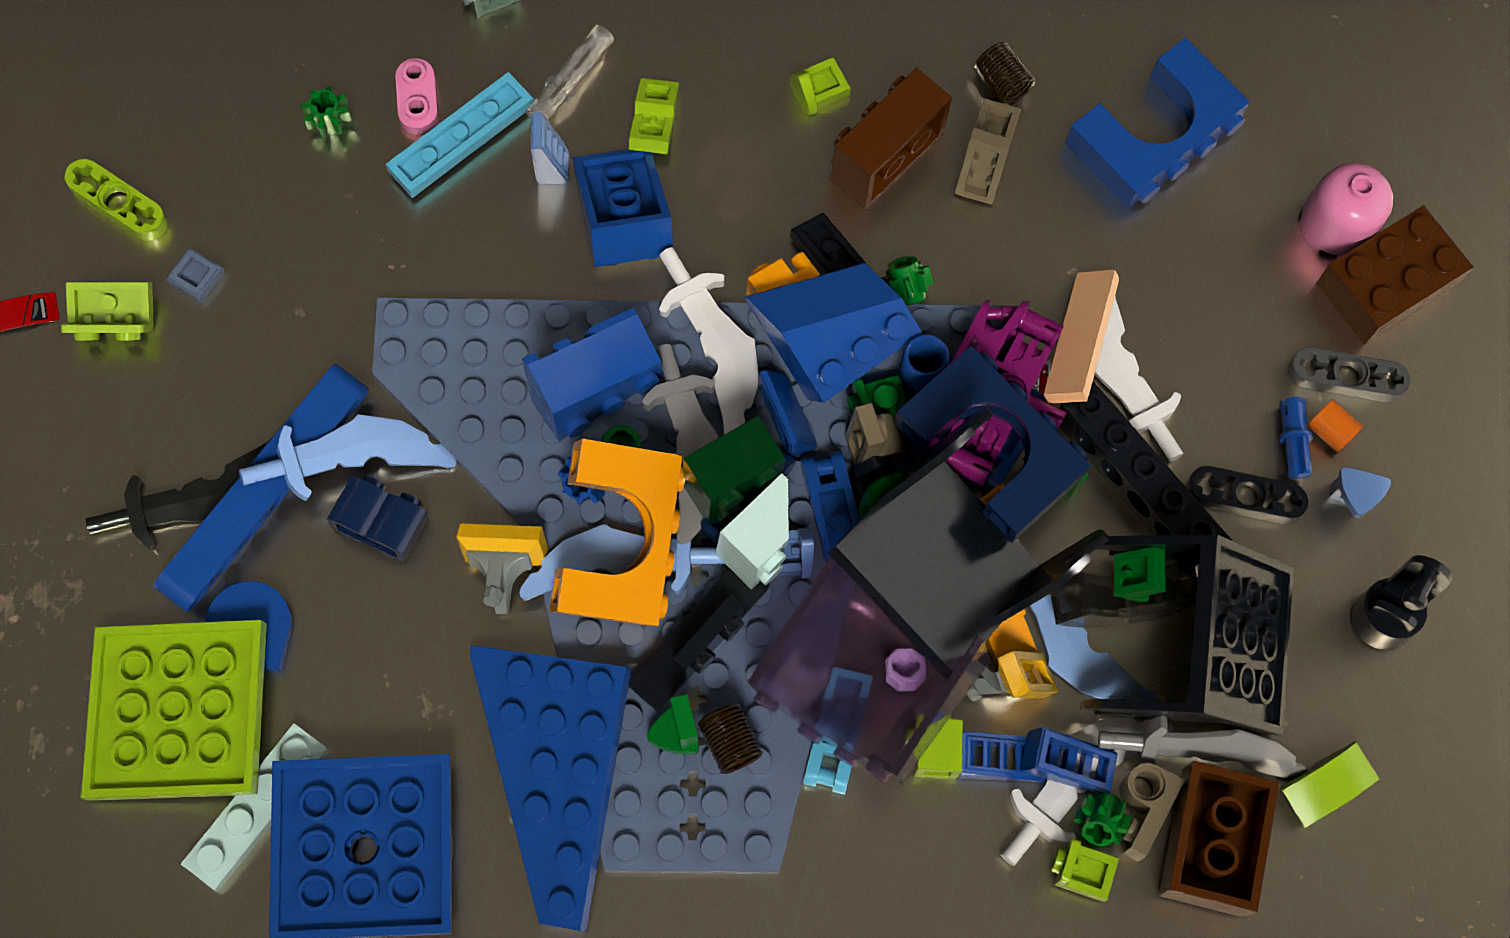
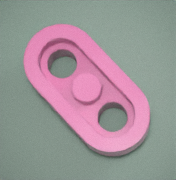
M418 58L408 59L399 65L395 74L398 116L405 131L413 135H424L437 126L439 121L436 78L432 66L427 61ZM413 73L421 74L416 79L409 78V76ZM416 107L423 108V111L418 114L411 112Z

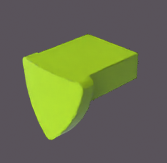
M834 57L804 70L800 69L790 73L789 80L793 93L809 116L817 113V109L850 96L851 88Z

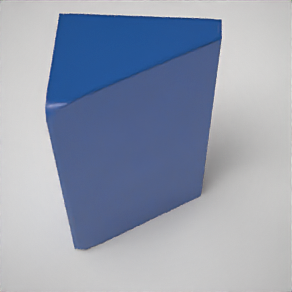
M769 370L761 371L758 389L786 453L796 457L816 449L817 443L787 376Z

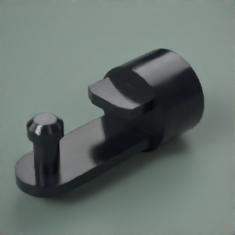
M1423 555L1413 556L1390 578L1377 581L1356 600L1351 618L1357 635L1365 643L1377 649L1391 650L1403 645L1424 626L1427 619V604L1449 586L1453 578L1451 571L1444 564L1431 557Z

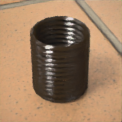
M1000 42L991 46L978 57L974 64V70L991 90L996 99L1003 104L1012 105L1018 102L1031 91L1035 84V77L1024 66L1007 42Z
M738 703L719 708L698 722V727H700L701 733L705 737L704 740L707 741L706 744L714 760H716L721 774H728L753 763L763 754L761 747H759L755 739L756 736L753 735L754 732L751 731L752 728L749 727L748 720H745L746 716H743L744 712H742V708H740Z

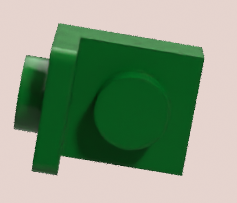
M899 375L865 385L862 379L855 380L852 384L851 395L847 396L851 417L855 407L872 403L876 415L892 414L895 419L897 411L908 402Z
M1149 547L1114 554V596L1136 602H1146L1149 600V595L1165 592V550Z

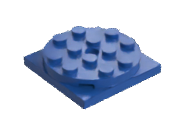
M450 754L272 761L269 938H380L452 934L453 834ZM369 837L375 841L377 850L371 859L365 862L357 861L353 856V845L360 838Z

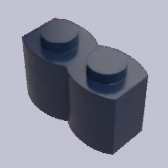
M364 475L363 479L351 476L327 518L330 527L392 558L406 562L429 519L426 510L422 508L424 503L408 493L402 492L399 497L386 492V485L374 477Z

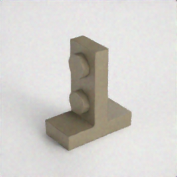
M986 98L983 99L975 128H973L955 194L993 204L1021 108Z

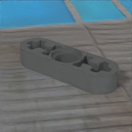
M1313 347L1303 348L1298 351L1288 366L1291 380L1302 388L1381 402L1396 401L1410 385L1409 372L1403 365L1397 362ZM1306 360L1311 361L1313 369H1317L1312 375H1308L1306 368L1302 366ZM1330 363L1332 364V367L1330 368L1328 373V371H1326L1325 368ZM1341 366L1353 367L1359 374V382L1355 384L1344 382L1339 376V368ZM1386 374L1391 376V382L1397 383L1392 389H1388L1387 382L1382 380ZM1368 379H1374L1369 386L1366 385Z

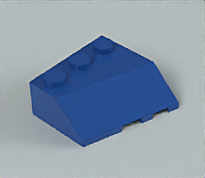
M866 263L822 274L797 283L783 285L765 292L744 296L807 400L825 403L905 346L914 337L922 334L902 298Z
M633 308L590 327L584 334L583 339L578 342L565 338L554 343V351L548 356L539 359L533 353L522 358L532 403L558 441L567 436L569 438L579 436L589 428L591 421L602 414L604 416L614 414L624 406L626 399L637 392L639 394L649 392L654 386L658 385L660 378L663 377L662 362L638 314Z

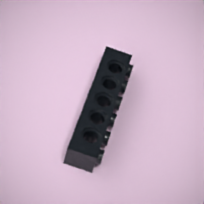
M1094 381L1092 382L1087 402L1060 404L1059 409L1067 411L1060 425L1061 430L1071 441L1083 449L1088 457V461L1152 535H1219L1233 541ZM1175 560L1197 586L1199 560Z

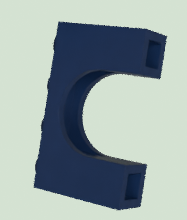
M969 346L897 411L894 423L923 453L956 423L973 416L985 406H989L994 411L993 417L1005 421L1017 432L1025 451L1024 468L987 502L982 513L1013 543L1086 475L1091 465L1087 462L1088 457L1078 444L1073 441L1067 442L1057 432L1058 427L1048 414L1043 411L1037 412L1027 402L1028 397L1018 384L1013 381L1008 383L997 372L998 366L985 352L978 353L972 346Z

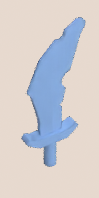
M357 414L351 422L315 441L294 447L290 438L292 428L284 426L276 449L279 459L239 469V475L243 486L284 475L288 488L299 498L306 501L312 492L305 486L303 478L333 470L337 465H341L344 468L363 467L364 463L369 459L378 457L384 459L389 466H438L451 469L456 465V460L441 444H432L429 441L428 434L402 420Z
M603 524L565 539L541 561L542 568L528 576L520 588V596L524 601H527L540 594L551 592L555 569L559 568L587 572L605 570L612 573V575L619 573L636 560L643 546L644 536L612 529L608 525ZM677 538L671 539L669 551L674 552L672 572H676V579L672 583L671 588L675 594H680L690 580L691 564H725L715 554L717 547H691L692 540L686 544H679Z
M1057 590L1029 606L1039 627L1048 657V667L1081 693L1098 699L1155 702L1156 696L1142 687L1107 652L1098 653L1091 650L1087 641L1088 632L1075 618L1068 616L1070 611Z

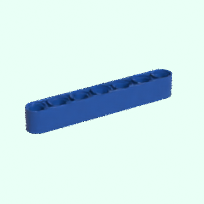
M335 363L323 375L248 467L279 459L276 449L284 426L292 428L290 438L293 447L315 441L340 428L361 404L370 388ZM282 475L244 486L239 477L154 582L153 588L189 613L290 491L285 476Z

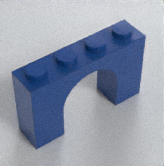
M1186 37L1157 59L1150 79L1182 112L1186 123V133L1174 141L1161 144L1142 141L1131 135L1099 103L1071 125L1065 144L1127 209L1139 200L1142 203L1150 200L1159 191L1160 183L1167 178L1171 181L1178 178L1189 166L1188 161L1196 155L1199 158L1206 156L1216 146V139L1224 133L1227 136L1232 135L1245 122L1243 115L1250 101Z

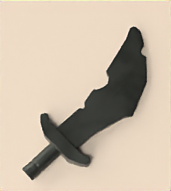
M268 442L225 465L224 473L218 479L206 480L200 477L185 484L180 491L171 489L141 496L142 480L138 476L133 475L127 484L124 494L127 508L86 518L85 521L89 534L131 524L134 535L144 546L153 550L157 543L151 538L150 527L173 522H203L239 479V469L248 467Z

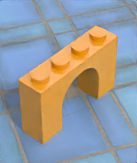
M580 439L573 442L567 484L610 491L628 499L636 507L642 518L644 541L636 560L625 570L613 575L568 568L555 569L549 612L643 626H659V620L664 619L668 608V594L663 593L665 577L671 575L674 565V552L669 551L671 534H676L680 522V510L676 509L675 505L677 492H681L685 484V478L682 475L683 467H681L682 455L588 439Z

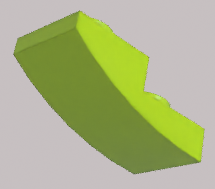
M1356 741L1318 761L1319 766L1281 786L1284 795L1304 827L1341 807L1379 780V777Z

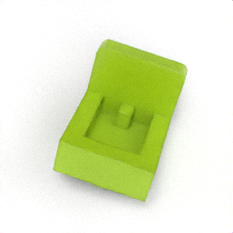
M1072 838L1066 843L1065 848L1058 846L1051 866V871L1057 873L1054 885L1106 902L1119 858L1082 846L1080 840Z

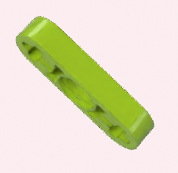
M79 159L67 167L65 182L77 198L143 241H154L164 235L168 227V220L156 202L92 160ZM82 175L84 177L91 176L99 186L97 192L87 182L83 181L80 183L78 181L79 177ZM123 192L127 194V199L122 206L118 208L106 206V200L112 193ZM135 209L146 218L153 216L155 222L152 225L148 223L142 225L138 217L133 214Z

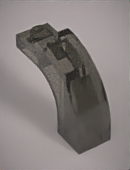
M1190 558L1165 566V592L1149 595V600L1146 602H1136L1115 597L1113 576H1099L1089 573L1077 574L1060 588L1050 593L1056 625L1068 627H1108L1146 622L1181 614L1183 608L1196 605L1199 559Z

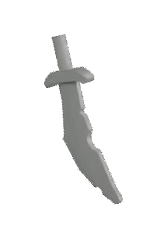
M662 344L656 348V352L662 362V371L666 382L654 386L643 398L642 404L646 411H650L657 405H666L674 432L678 433L676 436L677 455H682L683 460L687 455L719 438L701 411L696 397L697 394L703 392L712 394L715 390V381L694 374L682 378L671 344ZM683 488L679 492L680 522L676 535L679 544L689 543L701 530V521L704 519L685 488Z
M1163 715L1145 723L1143 734L1099 731L1098 748L1139 751L1140 763L1156 765L1157 756L1185 758L1196 756L1199 759L1216 763L1237 761L1243 764L1246 769L1294 780L1308 772L1303 764L1295 762L1296 756L1278 742L1239 729L1198 733L1168 732L1167 717Z

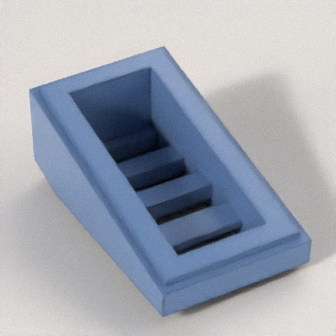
M533 112V115H531V153L536 181L539 185L567 184L569 181V150L542 112Z

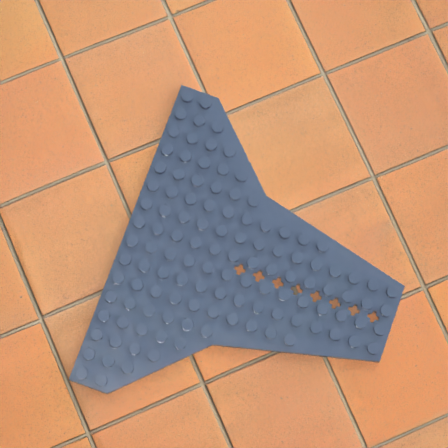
M377 298L372 365L374 379L438 444H441L454 457L456 462L520 526H541L549 553L563 540L603 524L608 525L612 529L644 536V526L638 510L628 499L620 494L605 491V495L597 503L592 502L588 496L581 504H577L575 499L562 492L563 478L558 476V472L567 465L566 459L572 455L573 442L580 439L602 442V435L614 425L631 426L641 436V449L677 455L676 436L678 433L674 432L666 405H657L650 411H646L643 408L642 400L647 393L639 394L637 392L626 399L624 406L610 416L602 414L591 421L589 428L579 436L574 438L567 436L558 441L532 403L522 358L533 353L539 359L548 356L554 351V343L565 338L578 342L583 339L584 334L590 327L633 308L638 314L655 350L662 344H671L682 378L694 374L712 379L717 373L718 365L710 357H705L700 342L701 333L696 332L682 307L675 308L668 317H663L659 311L662 301ZM716 302V304L746 335L754 338L759 375L761 371L769 370L787 376L817 443L816 449L793 457L797 460L796 464L786 476L788 479L789 531L797 530V528H809L814 541L811 577L801 578V575L775 577L770 581L768 591L743 617L744 625L729 642L723 640L713 651L716 656L709 666L700 674L695 671L673 696L689 695L691 689H698L700 695L706 696L707 701L700 703L698 710H691L696 731L701 738L705 737H703V733H701L700 727H698V722L703 717L729 704H740V708L744 712L743 716H746L745 720H748L749 727L752 728L751 731L754 732L753 735L756 736L755 739L759 747H761V751H763L762 756L753 763L732 773L721 774V770L718 769V764H716V760H714L707 744L700 745L699 752L690 755L670 753L650 744L647 741V734L658 718L671 708L670 700L660 711H655L628 687L600 849L605 873L779 874L825 692L852 578L843 568L830 571L826 569L806 484L801 471L800 460L813 457L814 461L829 458V453L842 451L848 476L855 469L845 439V434L852 418L847 404V396L851 395L853 383L825 403L807 400L747 302ZM906 305L922 331L920 335H934L947 345L949 351L948 365L952 362L981 305ZM989 305V307H1001V306H1003V305ZM986 319V324L998 330L1003 329L1007 323L1001 320ZM907 344L858 379H862L865 385L899 375L900 378V366ZM1004 345L997 358L998 361L1003 363L1010 347ZM918 356L909 360L910 364L920 372L931 373L939 369L935 361L928 357ZM663 371V377L660 378V382L658 384L666 382ZM902 383L905 395L909 401L917 393L908 390ZM757 387L752 408L745 410L743 414L745 423L759 416L782 454H785L786 451ZM715 390L712 394L705 392L697 394L696 397L704 416L717 436H723V419ZM898 428L906 456L894 464L897 472L904 473L923 452ZM946 432V433H945L942 437H940L939 439L944 438L946 435L949 434V432ZM832 474L819 477L821 485L835 482ZM852 487V491H853V495H854V499H855V503H856V507H857V511H858V515H859V506H860V505H859V502H858V499H857V496H856L854 487ZM677 492L676 509H679V492ZM671 534V539H676V534ZM702 538L701 545H692L691 547H717V544L710 538ZM691 564V569L694 566H699L702 572H707L708 578L701 579L700 586H692L690 579L678 595L671 588L672 583L676 579V572L666 576L663 593L668 594V608L664 619L659 620V626H643L549 612L552 591L544 593V601L557 657L628 667L631 669V678L683 620L684 613L690 612L691 607H695L727 572L729 567L726 564ZM537 566V569L539 571L542 568V566ZM597 570L594 572L612 575V573L605 570ZM689 774H698V779L706 782L705 788L698 789L697 796H689L688 789L681 788L680 786L681 781L688 780ZM688 817H697L698 823L705 824V832H698L696 840H689L687 832L680 831V825L687 823Z

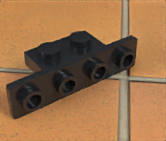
M729 568L632 675L629 681V688L655 711H660L695 671L700 674L709 666L716 656L713 651L723 640L729 642L744 625L743 617L768 591L769 583L764 585L760 581L751 590Z

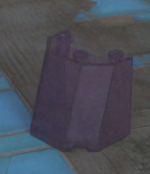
M830 556L747 682L756 692L753 698L755 701L774 713L778 709L799 724L796 731L811 742L818 745L823 739L836 748L832 754L847 765L855 768L859 762L865 766L864 769L878 780L887 784L889 779L902 784L984 671L990 658L985 640L976 636L948 681L925 658L927 671L925 681L915 691L898 692L886 682L885 659L895 648L912 647L920 654L922 653Z

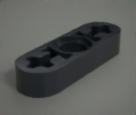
M1213 466L1197 468L1185 485L1205 508L1281 524L1294 523L1308 508L1306 492L1294 483ZM1203 478L1209 479V486L1217 488L1212 489L1209 495L1203 494V488L1196 485ZM1226 482H1229L1230 486L1226 491L1225 500L1222 499V496L1224 495L1225 491L1219 489H1222L1225 486ZM1241 485L1252 487L1257 494V502L1252 505L1241 503L1236 496V488ZM1268 490L1271 492L1268 499L1275 501H1271L1267 508H1264L1263 505L1267 499ZM1287 495L1290 496V503L1296 506L1290 512L1284 511V504L1276 501H1280Z

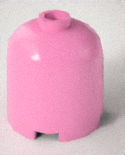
M1351 162L1342 164L1328 172L1302 207V217L1299 225L1304 239L1315 251L1320 252L1322 249L1329 254L1338 255L1337 258H1340L1378 234L1393 208V192L1389 181L1380 171L1361 163Z

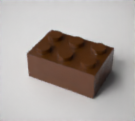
M917 67L907 77L899 76L888 89V95L879 103L873 101L862 113L861 121L852 129L849 126L843 129L833 143L835 148L834 156L831 160L832 172L830 181L864 210L944 134L952 97Z
M1423 205L1330 263L1316 284L1361 342L1366 345L1457 287L1474 267Z
M1192 761L1182 769L1181 778L1185 779L1177 795L1159 896L1245 918L1258 912L1280 782Z

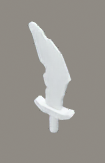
M670 247L662 251L659 256L677 287L671 289L663 299L659 308L660 315L668 317L672 310L681 306L696 332L701 333L700 342L705 357H710L718 365L717 373L712 379L715 381V392L723 419L725 435L745 423L743 414L745 410L751 409L759 383L755 340L746 335L717 306L708 292L715 287H724V275L701 273L691 278L674 248Z
M1115 297L1094 375L1121 400L1132 417L1128 421L1140 434L1149 429L1168 461L1172 462L1184 453L1164 421L1169 419L1180 402L1181 394L1174 392L1170 399L1160 403L1145 379L1138 376L1139 367L1134 353L1124 349L1120 343L1121 336L1125 333V328Z
M1129 717L1101 719L1069 736L1098 746L1099 731L1143 734L1145 723L1150 720L1146 719L1144 722H1136L1133 718ZM1167 721L1168 732H1172L1173 726ZM1063 749L1059 753L1057 767L1060 768L1064 753ZM1108 749L1118 753L1116 766L1121 765L1139 752ZM1078 753L1074 768V773L1077 774L1081 759V754ZM1093 758L1089 776L1092 779H1095L1099 760L1097 758ZM1047 780L1045 786L1032 803L1023 797L1020 789L1012 790L1010 793L1011 804L1016 816L1026 824L1010 842V845L1002 852L1001 857L1008 864L1015 866L1039 835L1050 843L1066 845L1072 838L1075 839L1073 833L1065 832L1058 826V823L1078 799L1077 793L1083 794L1087 790Z

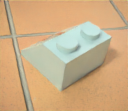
M780 474L719 535L715 554L751 590L760 581L764 585L772 581L782 570L783 566L781 564L787 557L784 551L789 540L788 479L783 474Z

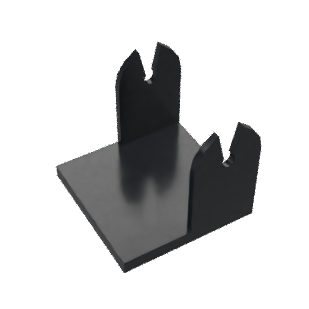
M985 406L925 451L828 552L947 681L960 673L1003 621L1068 582L1093 560L1089 554L1109 540V536L1104 530L1098 529L1044 563L1039 564L1017 539L1011 543L982 514L986 505L945 461L976 434L975 430L993 416L994 411L989 406Z
M1219 535L1109 536V540L1096 550H1109V555L1114 556V554L1157 547L1165 550V560H1199L1188 703L1087 699L1081 701L1080 710L1095 711V714L1148 720L1163 715L1167 717V721L1231 724L1266 735L1283 736L1294 567Z

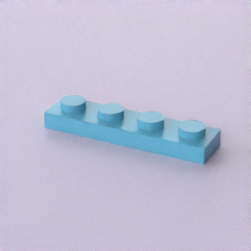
M507 72L385 164L387 171L413 198L535 106L534 99Z

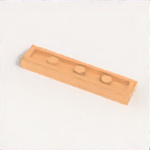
M1116 270L1077 273L1063 322L1064 327L1060 333L1044 391V396L1048 403L1088 401L1119 282Z

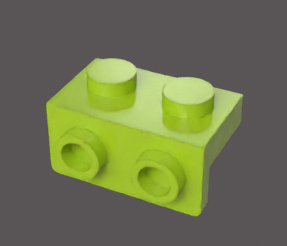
M66 282L67 323L61 324V333H74V340L78 341L100 340V333H115V340L132 341L141 340V333L154 330L152 282Z

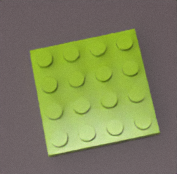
M262 620L95 627L81 798L87 801L257 795L267 624Z

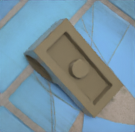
M872 403L855 407L845 434L855 468L872 456L885 457L892 460L893 463L906 456V451L897 425L894 423L893 415H876Z
M1141 763L1124 776L1119 787L1120 796L1128 807L1142 814V816L1139 818L1134 815L1128 833L1123 834L1122 839L1128 841L1123 854L1138 862L1148 855L1185 779L1151 763ZM1136 777L1146 778L1153 787L1152 797L1141 796L1136 791L1134 785Z

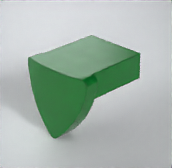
M688 695L670 698L671 708L653 724L647 734V741L655 747L670 753L697 754L699 752L698 735Z

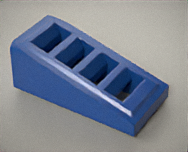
M1040 727L1030 730L1027 734L1020 771L1095 793H1110L1118 753L1098 748L1097 745L1052 729ZM1060 749H1063L1064 753L1060 768L1057 767ZM1077 753L1081 754L1078 774L1074 773ZM1093 758L1099 759L1095 779L1089 778Z
M963 731L962 772L958 779L1045 782L1043 778L1020 771L1026 737ZM974 746H982V766H974ZM991 747H998V768L991 767ZM1007 748H1015V770L1007 769Z

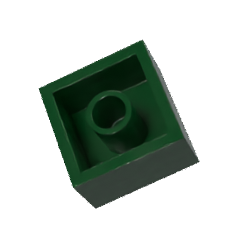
M756 416L684 457L682 473L685 478L684 488L708 526L717 520L723 524L742 512L741 507L754 500L783 473L785 457L759 416Z

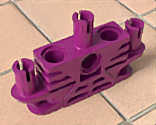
M984 300L952 362L969 346H972L978 353L985 352L997 364V372L1008 383L1013 381L1018 384L1028 397L1027 402L1037 412L1043 411L1048 414L1059 429L1067 411L1040 400L1030 393L1064 325L1028 309L1030 301H1023L1019 306L1003 305L1001 307H989L990 300ZM986 319L1001 320L1007 323L1003 329L998 330L986 324ZM1025 335L1032 338L1029 344L1023 342ZM1039 342L1046 344L1043 351L1036 348ZM1004 345L1010 347V350L1002 363L997 358ZM992 416L975 430L976 434L962 446L966 449H969L971 444L977 446L975 453L982 456L984 450L991 453L988 459L990 462L963 448L958 449L945 462L955 473L983 487L1012 427L1005 421ZM966 418L956 423L947 432H952L955 428H957L959 425L965 422Z

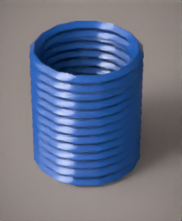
M927 334L916 336L908 342L900 366V378L908 390L918 393L948 366L949 351L947 345L940 338ZM918 356L928 357L935 361L939 369L931 373L920 372L910 364L909 360Z

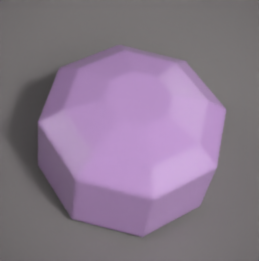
M895 648L885 659L886 682L898 692L915 691L925 681L927 672L925 657L914 648Z

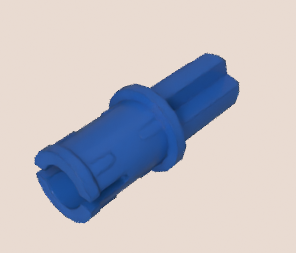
M1301 397L1286 398V401L1282 400L1279 403L1283 433L1279 438L1280 443L1285 445L1288 476L1292 479H1305L1310 477L1312 470L1309 442L1313 440V434L1309 431L1307 424L1306 400Z

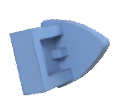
M1344 467L1339 471V476L1332 482L1329 498L1345 502L1355 518H1360L1376 507L1385 497L1390 488L1391 480L1377 474Z
M797 528V530L789 531V540L784 551L787 557L781 564L783 568L776 577L801 575V578L811 577L814 541L809 528Z

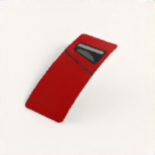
M55 292L33 294L0 301V332L60 320Z

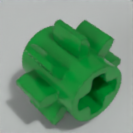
M331 86L317 91L310 90L311 96L308 103L303 102L300 104L303 114L306 115L303 119L306 128L312 130L317 127L322 138H325L327 134H334L336 132L341 135L344 121H352L350 111L347 109L349 103L346 95L340 94L336 97Z
M914 256L900 257L891 261L888 264V270H886L887 276L881 277L902 298L905 305L916 304L924 300L926 292L929 291L928 286L934 284L929 265L922 266V262H918Z
M1102 792L1094 797L1087 794L1083 805H1079L1074 818V822L1083 825L1080 835L1096 846H1108L1112 842L1119 845L1123 833H1128L1132 822V816L1123 814L1126 802L1112 793Z

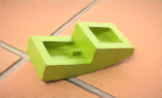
M647 78L640 79L635 100V115L629 136V150L668 154L679 82Z

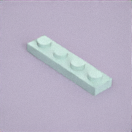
M293 723L260 764L257 795H236L182 861L181 865L213 890L219 892L271 827L272 761L325 759L330 751Z

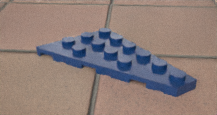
M471 645L469 654L539 924L586 931L631 669L624 666Z

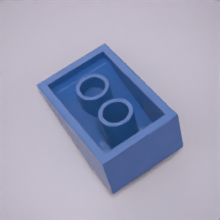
M625 149L572 157L588 243L595 267L613 266L619 263L644 259H656L660 257L659 255L662 251L673 247L671 215L652 152Z

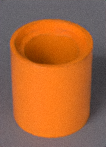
M1334 399L1308 424V427L1337 453L1364 427Z

